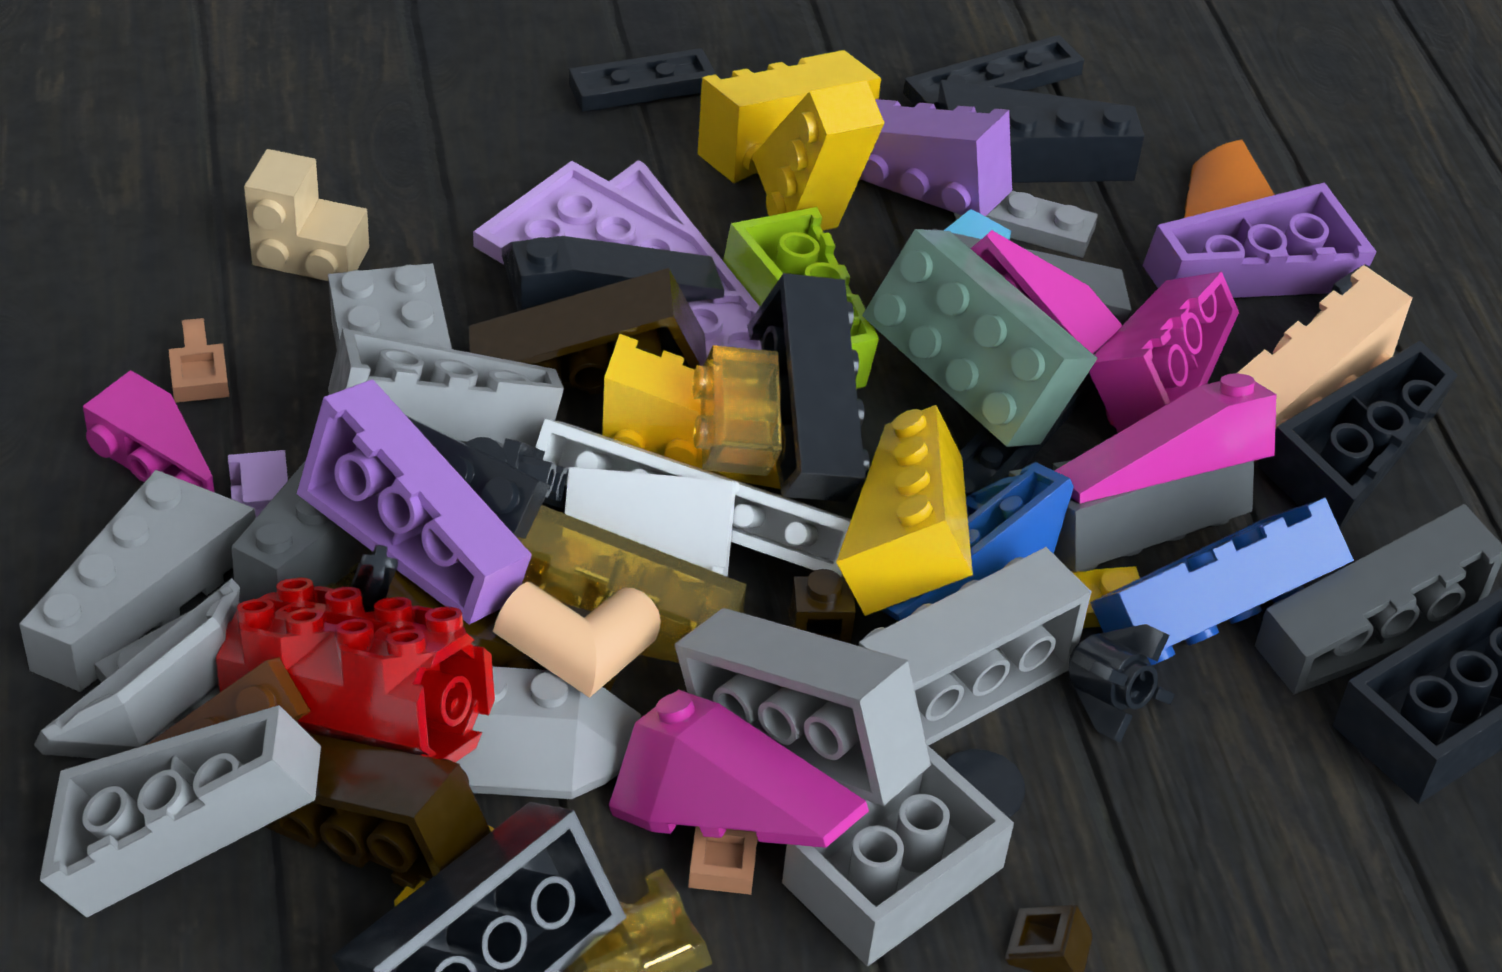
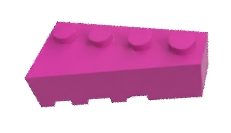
M1222 272L1166 280L1094 354L1098 359L1089 373L1106 407L1107 419L1116 428L1118 433L1194 388L1208 383L1239 314Z

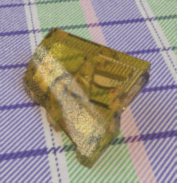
M660 869L645 878L650 890L649 893L635 904L619 902L627 918L569 965V969L571 972H696L713 963L705 941L686 915L678 891L663 869Z

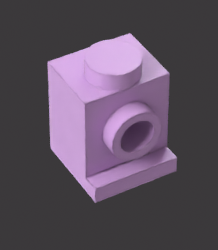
M285 450L228 455L231 499L255 508V515L257 517L288 481Z

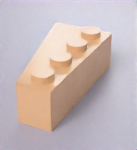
M1363 265L1351 275L1350 281L1352 286L1346 293L1340 295L1333 290L1319 303L1321 311L1314 317L1311 323L1305 326L1297 321L1284 332V336L1276 345L1273 354L1264 349L1238 372L1239 374L1253 377L1257 383L1277 394L1275 429L1293 416L1392 358L1412 297Z

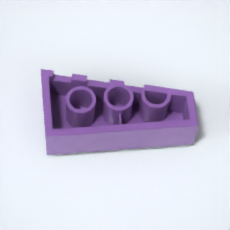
M875 99L884 120V126L861 174L860 180L960 215L972 209L985 217L1012 191L1009 110L993 109L989 114L976 113L975 107L957 106L953 111L938 110L931 103L919 102L915 107H902L898 101Z
M1324 182L1159 224L1145 257L1143 267L1157 288L1166 280L1222 272L1233 298L1331 293L1334 283L1361 265L1367 264L1370 266L1375 257L1376 250Z
M373 379L323 398L297 495L371 551L374 550L375 545L387 546V557L398 559L397 570L445 607L459 608L462 612L463 620L469 625L501 609L511 594L522 584L532 555Z

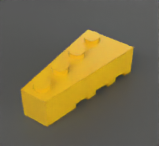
M845 50L801 58L799 63L793 66H787L783 62L769 64L767 71L753 73L749 69L733 71L731 78L720 79L717 75L702 77L698 155L732 183H736L758 173L752 155L809 91L867 80L874 99H879L881 77Z
M867 80L809 91L752 155L767 195L766 208L769 216L818 207L822 216L820 225L822 230L833 229L839 226L884 126V120Z
M619 334L604 377L603 436L736 481L781 489L771 444L777 420L766 418L763 399L767 392L766 388L755 393L742 388L735 381L736 377L718 370H715L713 376L683 366L684 358L665 350H663L661 357L636 348L638 340Z
M937 405L924 410H908L897 416L893 422L885 425L836 560L840 571L865 616L973 575L962 456Z

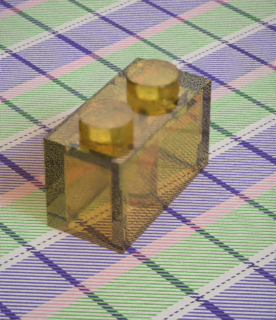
M713 345L704 365L696 366L692 384L693 398L701 399V415H698L695 421L693 440L694 447L702 449V470L768 476L782 451L778 352Z

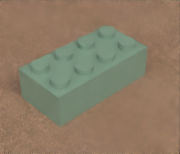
M915 229L862 315L1006 447L1041 444L1098 359L951 231Z

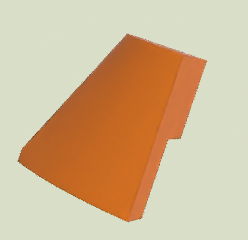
M1242 139L1216 147L1193 164L1184 218L1275 195Z

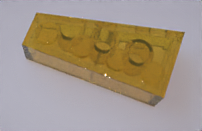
M541 505L527 538L517 537L532 554L522 584L532 582L561 603L593 611L613 593L624 587L635 588L644 592L657 607L661 624L656 640L639 655L679 663L675 643L722 608L744 613L746 584Z

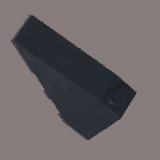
M569 236L538 237L530 240L514 241L501 248L502 259L518 311L666 268H670L687 302L724 298V287L712 256Z

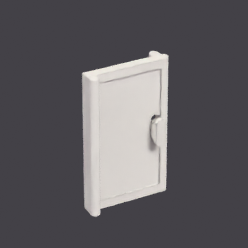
M569 467L562 549L558 552L557 561L560 563V567L565 569L726 584L735 493L740 490V485L735 481ZM631 553H633L631 556V560L633 563H631L629 560V556Z

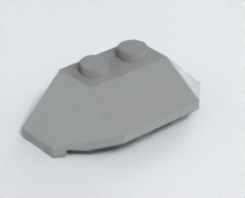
M231 578L77 703L43 728L34 746L43 755L105 758L146 745L185 718L193 710L195 711L219 694L216 656L226 639L227 625L229 621H232L239 604V585Z
M492 666L495 693L494 704L489 716L482 714L477 716L472 729L482 732L477 748L456 762L466 772L473 793L574 799L606 784L619 775L635 722L641 718L640 713L603 687L589 698L549 670Z

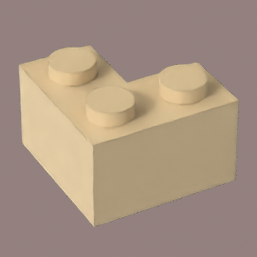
M267 149L244 186L252 265L329 281L328 274L358 270L369 249L367 209L319 199L316 159Z

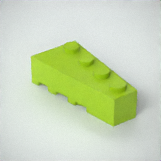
M818 207L731 223L723 262L759 306L762 305L783 273L845 280L847 301L852 303L854 309L853 325L850 330L852 350H856L859 357V369L855 379L856 389L866 387L879 337L874 326L862 316L866 309L859 295L852 294L848 286L850 275L845 265H839L833 254L835 244L830 233H824L820 226L822 216Z

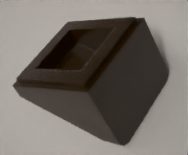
M1077 905L1019 908L1005 959L1011 966L1032 972H1084L1093 934Z

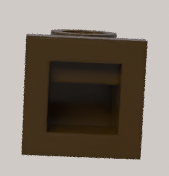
M829 569L816 570L809 577H794L791 606H789L788 610L789 626L806 631L807 624H834L835 634L818 635L851 644L855 619L854 595L845 578L840 577L839 574Z

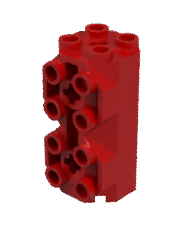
M302 577L282 580L276 585L277 592L267 593L258 599L247 600L237 605L233 619L227 625L226 639L216 656L220 692L266 660L279 657L311 711L296 721L307 732L343 740H353L362 744L391 750L398 749L406 753L440 760L448 759L455 763L477 748L482 732L472 729L478 714L489 716L495 701L492 654L484 647L471 644L475 640L466 633L463 626L462 612L459 608L439 607L433 609L418 605L412 606V601L408 598L391 597L377 601L374 604V611L365 613L360 589L354 587L335 589L322 586L314 587L311 579Z

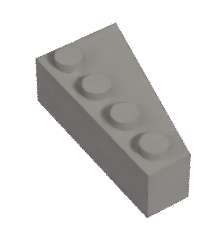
M342 328L328 387L329 395L373 379L405 415L454 439L468 442L477 437H488L504 443L505 438L533 447H536L544 419L555 421L564 390L556 369Z
M155 470L19 624L29 670L81 692L98 679L94 663L138 640L152 628L162 627L180 616L179 608L198 593L203 592L205 595H208L224 583L223 574L233 568L231 546L255 520V508Z
M278 705L61 770L40 881L87 918L314 801L321 745Z

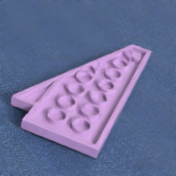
M570 161L473 231L474 247L502 264L504 262L501 248L508 243L538 237L547 238L555 236H569L712 256L724 287V298L688 302L705 333L708 374L713 376L715 370L732 375L736 377L735 381L742 388L758 393L763 388L767 389L768 377L757 376L754 362L756 354H762L760 341L750 340L747 328L748 323L760 306L643 162L636 161L615 178L607 181L579 164Z

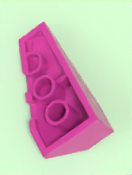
M1239 373L1225 375L1219 382L1194 388L1054 471L1071 479L1074 486L1071 497L1081 504L1274 456L1277 394L1257 383L1249 375Z
M679 689L658 701L655 708L635 722L609 803L612 816L651 832L671 834L676 825L699 826L703 837L722 838L726 829L755 831L759 842L823 848L828 847L869 812L864 799L721 704Z

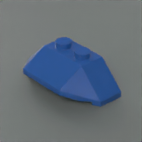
M1035 462L1023 468L1020 472L1021 475L1001 479L967 496L966 505L973 575L880 611L900 621L910 616L920 606L927 603L934 604L956 593L967 582L972 580L979 581L1003 569L1011 560L1017 557L1025 558L1045 547L1054 554L1074 488L1071 479Z

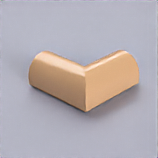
M525 582L511 594L503 605L496 619L493 632L590 698L656 640L660 630L661 619L654 602L644 592L635 588L624 587L617 590L586 617H582L532 582Z

